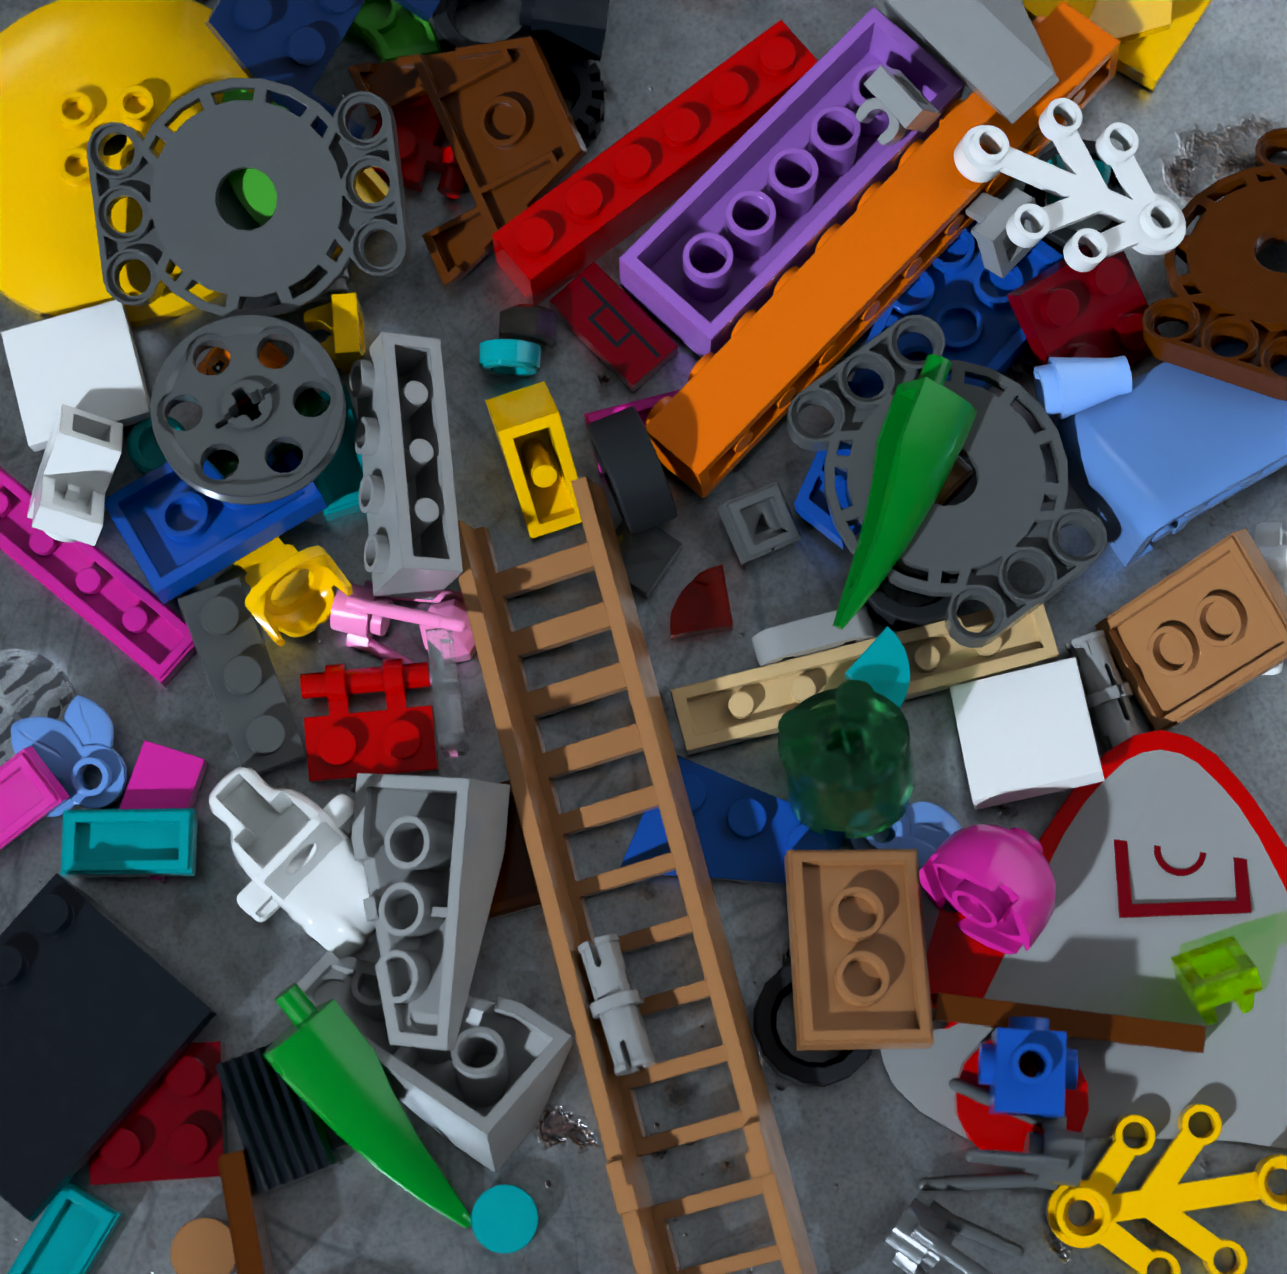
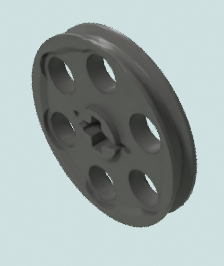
M239 315L220 319L199 328L173 349L164 361L155 379L151 396V422L155 438L166 460L185 483L196 491L218 501L231 504L254 505L269 503L290 496L306 487L325 470L337 452L343 437L346 423V401L341 380L332 359L321 344L310 334L289 322L261 315ZM284 341L294 348V355L289 364L278 369L267 368L259 361L260 352L268 343ZM219 347L225 349L230 354V363L222 373L205 375L196 369L197 358L206 349ZM315 388L327 392L331 400L328 409L323 414L316 417H305L295 409L298 396L305 390ZM245 398L252 404L259 403L258 407L261 416L253 421L245 414L239 416L240 411L237 404ZM182 402H193L203 410L200 422L194 428L186 431L170 427L168 415L171 409ZM285 443L298 446L303 451V459L295 470L288 473H279L273 471L268 466V456L276 446ZM227 450L238 456L237 470L230 477L216 480L204 474L205 460L215 451Z

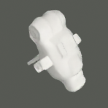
M238 767L232 770L214 787L209 796V804L212 813L229 827L231 831V846L235 858L252 879L238 894V905L257 922L266 921L282 907L293 921L302 925L308 935L318 941L326 950L332 952L338 960L365 948L369 938L376 929L374 921L366 920L363 899L369 897L365 870L363 861H355L352 839L350 838L352 835L355 802L349 796L339 794L322 809L304 794L295 790L275 789L268 786L259 774L251 768Z

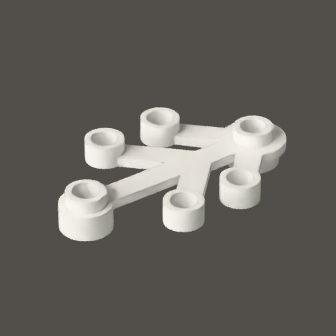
M1054 99L1039 117L1041 132L1045 137L1053 141L1068 171L1010 147L1006 134L1001 129L991 125H979L971 128L955 148L954 162L958 171L965 178L973 182H988L995 178L999 172H1002L1062 198V200L1045 207L1032 203L1023 204L1012 214L1007 221L1006 232L1009 239L1019 247L1031 248L1037 245L1045 235L1097 214L1120 223L1102 233L1091 228L1080 229L1066 242L1063 249L1064 259L1072 269L1078 272H1089L1104 258L1129 248H1133L1144 255L1169 253L1181 243L1185 236L1186 221L1183 212L1173 200L1152 191L1133 155L1139 146V139L1134 129L1125 123H1112L1101 133L1095 142L1097 156L1102 162L1112 167L1125 194L1123 196L1108 189L1077 131L1082 123V112L1079 106L1070 99ZM1053 114H1059L1064 117L1068 126L1058 124ZM1110 138L1118 140L1122 144L1124 151L1114 148ZM980 143L986 145L993 155L986 153L981 148ZM1151 217L1156 219L1160 223L1162 228L1156 226L1153 223ZM1020 219L1029 220L1034 225L1036 233L1025 230L1021 225ZM1078 243L1087 245L1092 251L1093 258L1083 255L1079 250Z

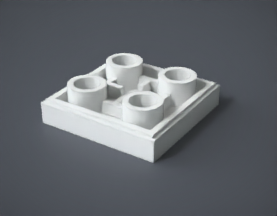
M113 300L1 332L28 446L34 452L46 449L62 404L122 423L123 427L151 418V403L125 304Z
M1076 657L949 687L971 797L976 810L1105 781Z

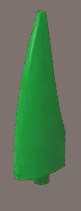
M928 354L919 379L898 384L876 441L871 487L859 541L833 626L843 629L877 590L907 549L934 505L961 452L977 415V411L971 403L944 387L952 363L942 356Z
M296 982L284 989L274 1000L289 1017L292 1024L267 1048L263 1055L298 1096L339 1137L375 1168L418 1200L465 1229L471 1226L470 1214L422 1144L396 1098L375 1050L336 1000L332 999L314 1006Z

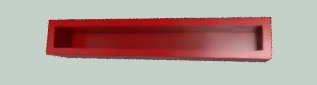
M779 20L493 233L492 240L497 264L531 305L536 307L585 270L590 264L597 261L677 201L818 60L782 20Z

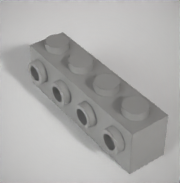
M381 332L360 359L354 361L349 377L350 393L353 397H357L359 416L354 432V447L356 453L362 455L364 476L359 488V506L363 513H367L368 538L364 547V566L367 572L372 573L373 596L433 600L463 572L441 341L437 338Z

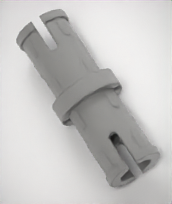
M1104 630L1091 632L1065 643L1070 658L1076 657L1088 710L1091 711L1094 722L1098 727L1105 751H1109L1133 735L1142 734L1128 698L1133 695L1129 682H1122L1110 653L1111 650Z
M618 934L594 938L595 945H591L590 941L583 942L577 949L582 956L595 1002L590 1004V1010L593 1019L601 1020L615 1066V1075L621 1076L640 1071L639 1066L643 1065V1068L655 1065L657 1060L652 1053L639 1007L644 1004L641 991L632 987L619 945L620 939Z

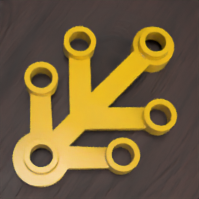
M1193 1103L1184 1107L1180 1112L1177 1120L1178 1133L1138 1190L1112 1194L1135 1155L1140 1156L1150 1151L1156 1139L1155 1129L1148 1119L1137 1114H1125L1115 1121L1112 1127L1113 1142L1088 1178L1081 1179L1078 1187L1059 1185L1057 1190L1052 1192L1046 1208L1047 1221L1054 1235L1065 1244L1076 1248H1088L1101 1244L1134 1268L1137 1274H1147L1148 1264L1155 1258L1167 1260L1170 1267L1169 1274H1181L1179 1262L1172 1254L1159 1248L1148 1249L1116 1223L1146 1218L1201 1258L1209 1274H1244L1248 1264L1245 1250L1238 1243L1230 1239L1218 1238L1186 1215L1184 1211L1253 1200H1261L1269 1207L1280 1211H1287V1189L1282 1193L1274 1194L1268 1187V1177L1273 1170L1282 1168L1287 1173V1155L1272 1154L1266 1156L1258 1162L1255 1170L1252 1172L1179 1183L1204 1145L1213 1143L1219 1137L1222 1130V1121L1215 1109L1208 1105ZM1202 1111L1208 1115L1211 1126L1207 1134L1195 1137L1189 1130V1120L1194 1113ZM1131 1122L1140 1123L1145 1131V1138L1137 1147H1128L1122 1138L1124 1127ZM1077 1200H1085L1091 1207L1090 1219L1082 1225L1072 1224L1068 1217L1070 1205ZM1230 1247L1236 1256L1235 1265L1229 1271L1219 1272L1214 1265V1256L1219 1249Z

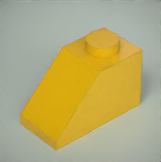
M545 381L485 400L530 538L533 539L581 523L582 520L571 481L578 479L559 411Z

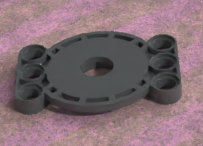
M229 78L202 85L174 101L152 123L145 137L140 131L128 125L109 122L100 125L91 134L87 143V159L103 281L107 292L113 299L122 304L142 307L152 304L162 295L167 286L175 295L200 310L224 317L239 315L276 317L295 312L321 297L343 275L351 260L355 262L360 270L375 277L387 278L398 274L405 268L410 258L411 244L396 120L390 106L381 97L371 92L358 91L349 94L340 102L334 116H332L320 103L291 86L263 78ZM232 90H254L253 100H233L219 104L215 95ZM270 92L291 97L308 108L301 117H298L284 107L273 105ZM201 102L203 111L187 119L175 132L168 127L183 111ZM363 104L376 106L382 116V127L379 133L367 140L355 138L348 126L352 111L357 106ZM320 118L328 126L324 136L316 130ZM119 134L126 135L133 142L135 149L134 158L126 168L113 170L105 163L103 148L111 137ZM161 138L166 142V145L159 155L154 148ZM371 167L383 169L390 180V189L387 196L376 203L364 202L358 196L356 190V182L359 175L365 169ZM244 168L257 169L265 173L273 182L277 193L276 209L271 219L262 227L253 230H239L231 226L222 216L218 205L219 190L224 180L233 172ZM131 197L136 199L141 205L143 211L142 221L134 231L122 233L113 225L111 212L114 205L120 199ZM379 230L390 232L395 237L398 245L394 260L382 267L370 264L364 254V243L367 237ZM340 245L343 251L336 261L332 255L337 246ZM132 260L144 262L151 274V281L147 290L136 296L127 294L122 289L119 281L122 267ZM176 265L183 271L177 280L171 275ZM322 268L328 272L312 289L296 297L295 288L311 280ZM199 283L209 290L227 294L226 307L207 302L189 290ZM278 295L281 302L279 305L263 309H242L246 298H268Z
M908 315L895 322L799 392L791 401L788 410L787 432L792 441L800 448L811 452L827 451L824 463V495L833 525L853 555L855 554L858 540L849 526H856L859 532H861L872 482L878 435L898 384L919 379L926 359L922 361L906 359L901 355L897 342L903 335L917 332L930 340L933 346L932 354L942 356L945 347V337L940 326L931 318L923 315ZM949 360L952 363L948 373L950 381H945L944 387L967 400L977 411L969 435L960 452L974 466L977 485L971 496L957 505L942 506L934 503L907 549L896 562L895 566L908 573L926 577V581L905 576L894 569H891L884 580L901 589L927 596L951 597L945 613V627L950 637L960 645L969 648H980L992 643L1090 569L1105 549L1107 532L1101 519L1094 513L1084 509L1064 510L1069 491L1068 460L1059 432L1043 406L1019 383L991 368L961 360ZM866 368L875 371L883 381V390L872 398L857 396L848 386V377L854 371ZM964 376L987 382L1003 391V393L999 397L982 387L964 383ZM1015 400L1033 416L1041 429L1040 432L1034 434L1025 418L1012 407ZM809 405H820L831 412L834 424L829 431L813 435L801 428L798 423V414ZM1047 446L1050 447L1056 466V483L1046 482L1045 461L1041 450ZM851 449L849 456L837 455L838 450ZM835 473L845 478L846 500L849 507L843 510L840 508L835 490ZM1055 501L1053 510L1040 511L1042 503ZM1068 525L1084 527L1093 538L1092 551L1089 554L1078 557L1067 554L1059 544V531ZM1027 562L1036 566L1043 575L1041 590L1034 594L1025 595L1013 589L1008 581V571L1013 565ZM941 579H957L956 583H941ZM968 600L984 602L993 613L992 626L980 633L967 631L961 626L957 617L959 606Z

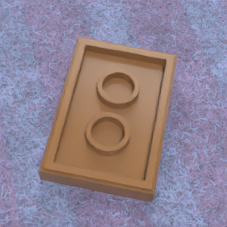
M1246 528L1231 533L1095 624L1098 631L1104 630L1111 650L1110 653L1125 680L1129 682L1133 694L1154 731H1171L1287 660V596Z
M787 850L784 861L797 1051L930 1048L934 1044L918 850Z

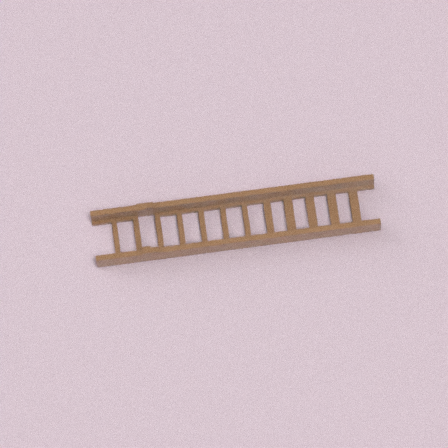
M586 476L571 481L587 539L586 543L503 571H499L489 529L484 526L474 529L458 520L463 572L458 576L605 1150L608 1162L605 1166L617 1213L618 1215L621 1214L635 1272L636 1274H728L781 1260L785 1274H818L605 491ZM595 570L603 602L515 631L507 599ZM611 630L619 663L536 690H530L523 658ZM625 690L628 691L636 721L635 724L546 752L538 718ZM644 751L653 785L562 813L554 779ZM659 808L671 850L670 853L580 880L569 840L570 835ZM676 870L688 916L619 936V945L622 954L693 933L705 980L643 998L644 1004L639 1007L641 1017L710 997L723 1045L657 1063L649 1068H640V1071L616 1076L614 1072L615 1066L601 1020L593 1019L590 1010V1004L595 1002L582 956L577 949L580 944L586 941H590L591 945H595V936L585 898ZM728 1062L740 1111L646 1136L634 1088ZM743 1128L749 1152L745 1153L751 1179L654 1205L642 1156ZM764 1195L776 1244L681 1269L668 1219L752 1196Z

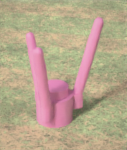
M368 580L364 586L351 583L353 593L350 596L345 595L338 589L330 616L331 629L348 633L347 647L366 651L381 660L403 658L404 664L415 662L373 639L374 634L379 636L386 634L391 619L457 632H463L467 626L466 622L462 619L393 604V600L440 603L451 599H457L464 603L461 591L444 589L433 600L373 596L372 581ZM430 672L431 685H434L437 681V677L435 674Z

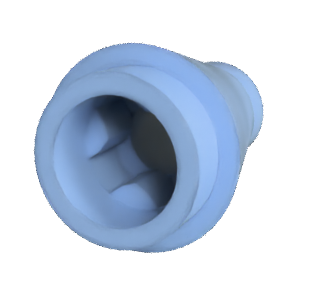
M1125 355L1112 358L1049 357L1047 364L1034 367L1033 372L1037 401L1043 406L1048 416L1057 414L1060 420L1118 395L1131 393L1133 387L1131 370Z

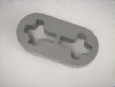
M862 606L843 629L833 626L837 610L780 624L758 632L751 639L759 667L876 638L867 606Z

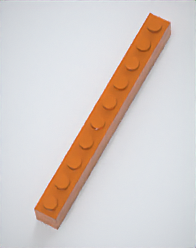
M1062 1L1047 17L1040 15L1032 21V25L1042 41L1059 81L1012 125L974 92L966 100L962 97L956 99L944 112L939 127L925 141L918 139L908 147L899 161L898 169L884 183L877 181L865 191L857 205V211L843 225L836 223L822 235L817 243L815 253L801 268L793 266L787 270L777 282L773 296L758 311L751 309L739 319L732 330L731 339L716 354L713 352L707 353L695 364L689 374L686 385L673 398L666 396L655 404L646 418L645 428L660 463L704 499L788 413L791 401L797 394L823 376L974 221V219L966 215L965 210L979 195L986 193L997 197L1015 179L1002 172H999L992 180L984 183L973 182L965 178L958 171L954 162L955 148L965 134L975 126H995L1006 134L1010 147L1036 157L1051 142L1040 130L1039 117L1041 113L1057 98L1070 99L1082 110L1115 76L1120 41L1065 1ZM1053 114L1058 124L1062 126L1067 125L1064 117L1059 114ZM980 143L981 148L986 153L993 155L986 145Z

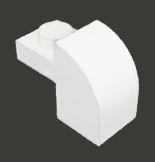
M64 404L61 405L31 495L27 518L32 519L33 528L43 530L48 536L61 542L73 543L79 541L92 546L96 545L103 527L105 494L122 453V423Z

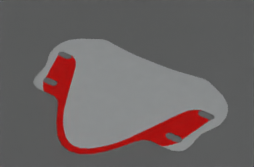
M1156 730L1133 735L1107 751L1100 758L1105 781L1074 788L1038 841L1043 848L1042 855L1046 858L1056 882V899L1054 912L1049 922L1027 951L1023 945L1017 954H1006L989 948L966 935L955 926L957 922L966 917L961 913L946 912L942 908L939 911L929 900L921 886L931 1008L934 992L1206 1026L1204 1053L1181 1052L1180 1050L1132 1046L1116 1042L1067 1037L1066 1048L1077 1049L1078 1064L1088 1083L1089 1112L1082 1129L1085 1138H1112V1127L1119 1117L1125 1114H1137L1145 1117L1152 1123L1156 1139H1174L1179 1131L1177 1120L1182 1109L1190 1104L1200 1103L1212 1107L1220 1115L1222 1130L1215 1141H1238L1287 1150V847L1252 795L1215 753L1189 736L1165 730ZM1114 839L1127 841L1132 904L1236 900L1233 858L1236 857L1247 859L1252 913L1119 918ZM1154 845L1161 846V855L1164 861L1175 869H1187L1193 866L1198 860L1200 852L1206 853V858L1203 865L1196 872L1187 876H1175L1160 867L1155 858ZM949 1022L945 1028L933 1029L934 1044L930 1048L880 1049L882 1060L893 1085L921 1113L968 1139L955 1114V1091L950 1089L949 1082L951 1079L957 1078L962 1062L981 1042L992 1038V1032L996 1028ZM1202 1111L1194 1113L1189 1120L1190 1132L1195 1137H1201L1208 1133L1211 1126L1208 1115ZM1131 1122L1124 1127L1122 1138L1144 1139V1128L1138 1122Z

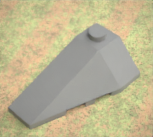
M873 0L881 13L959 78L1011 125L1059 81L1042 41L1027 14L1023 0Z
M357 773L351 839L355 861H363L369 897L363 899L366 920L374 921L381 957L376 963L375 968L390 1045L454 1051L505 852L510 785L470 778Z
M327 951L302 977L297 985L314 1006L335 999L375 1050L395 1096L442 1137L496 1173L538 1124L573 1044L572 1036L520 1002L498 997L497 1002L468 995L454 1051L390 1045L376 974V964L349 956L338 960L332 952Z

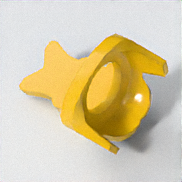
M278 536L233 563L246 573L245 582L251 589L245 598L246 608L280 647L286 644L280 632L294 638L306 636L315 631L318 625L325 623L330 618L336 595L335 586L347 596L353 593L351 583L326 550L318 545L298 552L294 545H285Z

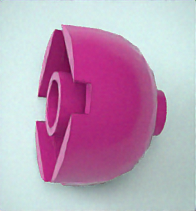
M986 824L970 825L950 835L934 851L919 871L920 884L929 900L939 911L948 902L954 910L966 917L956 923L955 926L983 945L1006 954H1017L1023 945L1026 951L1030 949L1045 929L1055 907L1056 882L1046 858L1042 855L1043 848L1036 838L1020 828L1013 827L1009 830L1001 826Z

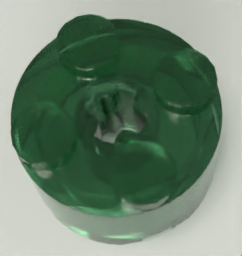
M849 680L842 683L838 688L826 690L805 699L794 709L782 715L778 722V752L789 805L801 823L810 830L824 834V829L844 832L845 838H864L888 829L904 816L910 805L909 798L915 787L916 776L908 722L895 703L885 696L874 692L872 686L867 682Z

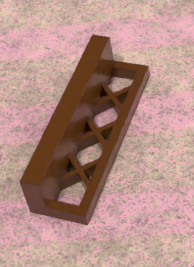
M933 992L931 1012L932 1021L956 1022L989 1028H1008L1009 1017H1038L1050 1019L1049 1031L1067 1032L1068 1038H1084L1116 1042L1124 1045L1148 1046L1180 1050L1181 1052L1204 1053L1206 1026Z

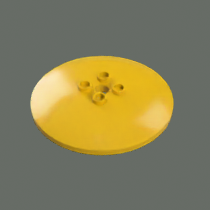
M57 0L25 15L0 33V293L16 304L46 318L60 316L115 300L107 292L103 281L87 159V143L91 134L100 125L109 122L128 125L140 131L145 137L152 123L174 101L196 88L229 78H249L205 25L213 9L193 0ZM246 90L254 94V90ZM224 93L215 95L219 104L222 103ZM201 102L183 111L168 127L175 132L187 119L203 111ZM127 136V142L120 152L110 156L103 155L105 163L109 168L121 170L132 162L135 151L133 142ZM161 138L158 140L154 149L159 155L166 142ZM126 197L120 199L112 209L111 219L113 225L122 233L134 231L142 221L143 211L141 205L134 198ZM132 260L122 267L119 281L122 289L127 294L136 296L147 290L151 281V274L144 262ZM176 265L171 275L177 280L183 271ZM199 283L189 290L207 302L222 294L209 290ZM167 286L162 295L152 304L143 307L125 305L131 327L155 324L197 309L194 305L175 295Z

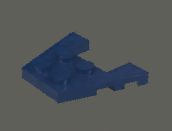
M218 0L205 25L249 78H263L291 86L320 103L334 116L337 109L313 94L312 91L365 0ZM441 0L394 1L423 21H426L432 17ZM270 92L272 102L286 107L298 117H301L308 108L291 97ZM349 117L348 126L350 132L355 138L360 139L366 128ZM320 118L316 130L324 136L328 126Z

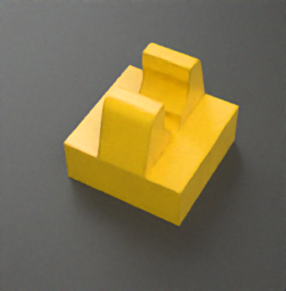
M356 293L331 295V303L307 310L303 315L304 323L307 330L323 329L331 334L320 344L329 354L335 367L341 368L343 374H350L354 361L360 359L366 351L364 315Z

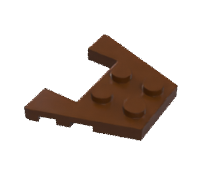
M531 36L455 48V51L426 56L420 54L398 57V60L382 63H359L348 68L357 91L371 92L381 97L390 106L393 113L427 95L432 103L476 202L475 208L422 235L441 280L446 286L452 287L460 283L494 248L492 234L546 195L588 153L538 40ZM364 104L370 119L382 120L381 113L376 106Z

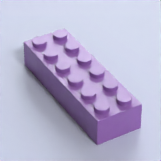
M872 7L619 258L620 286L699 357L702 358L710 352L716 354L731 339L732 330L739 319L751 309L758 311L773 296L774 288L783 274L793 266L801 268L815 253L817 243L822 235L836 223L843 225L857 211V205L865 191L877 181L884 183L898 169L899 161L908 147L918 139L925 141L939 127L940 120L946 109L956 99L962 97L965 84L875 7ZM880 65L900 70L941 113L925 132L907 129L904 137L892 146L881 145L877 141L878 137L889 125V117L885 111L879 112L868 124L860 122L855 117L858 108L863 102L876 98L864 86V83Z

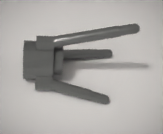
M958 1078L950 1080L949 1087L951 1090L989 1106L990 1090L978 1085L975 1086ZM1013 1116L1040 1128V1133L1027 1132L1023 1152L968 1149L965 1152V1158L971 1163L1023 1168V1172L924 1177L919 1180L918 1186L923 1191L1022 1187L1057 1190L1058 1185L1078 1187L1082 1178L1085 1160V1134L1083 1132L1066 1130V1116L1057 1119Z
M916 1197L884 1241L897 1251L891 1262L907 1274H928L921 1266V1261L933 1269L941 1257L965 1274H992L954 1247L951 1243L956 1235L945 1227L1013 1257L1019 1258L1024 1254V1249L1021 1245L952 1214L935 1200L928 1207Z

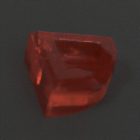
M723 564L700 572L682 590L671 611V640L733 630Z

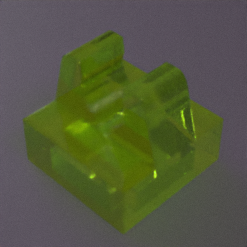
M1234 936L1171 957L1176 980L1207 1025L1218 1023L1215 1007L1230 1001H1234L1243 1014L1250 1012L1254 1007V993L1263 990L1257 966Z

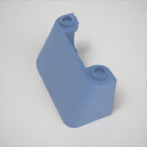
M1227 340L1218 343L1212 350L1220 356L1232 357L1243 353L1247 347L1239 341ZM1287 360L1276 363L1272 370L1281 376L1287 377ZM1163 362L1133 379L1131 393L1118 395L1062 420L1056 414L1053 420L1057 424L1056 428L1068 460V481L1087 510L1101 519L1106 528L1108 543L1123 566L1127 567L1152 552L1153 548L1149 543L1150 540L1154 543L1171 532L1173 535L1183 530L1191 519L1287 465V401L1275 399L1168 362Z

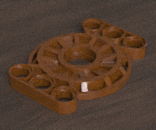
M1278 128L1265 133L1258 140L1255 147V167L1244 169L1216 181L1195 195L1183 208L1182 212L1185 217L1186 228L1197 216L1200 219L1196 222L1191 235H1185L1175 249L1165 254V274L1172 297L1153 302L1144 311L1142 330L1144 348L1151 356L1159 360L1275 399L1287 401V377L1281 376L1272 370L1276 363L1287 360V273L1269 270L1262 266L1255 256L1264 248L1275 244L1287 243V164H1274L1268 160L1275 153L1287 152V128ZM1176 255L1187 264V274L1178 276L1175 266ZM1169 321L1181 322L1188 327L1185 333L1177 337H1163L1154 331L1160 324ZM1227 340L1239 341L1247 347L1243 353L1232 357L1220 356L1212 350L1218 343Z

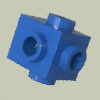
M1014 1016L1009 1017L1008 1028L997 1027L992 1032L991 1043H980L978 1084L990 1085L989 1114L1056 1119L1064 1116L1065 1090H1076L1078 1079L1077 1049L1066 1048L1067 1032L1049 1031L1050 1019ZM1020 1056H1027L1034 1061L1036 1065V1075L1034 1078L1027 1077L1020 1071L1018 1065Z

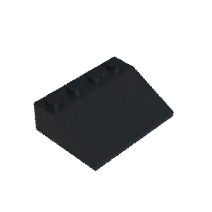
M58 873L51 878L0 935V1196L27 1220L32 1222L38 1218L217 1014L93 898Z

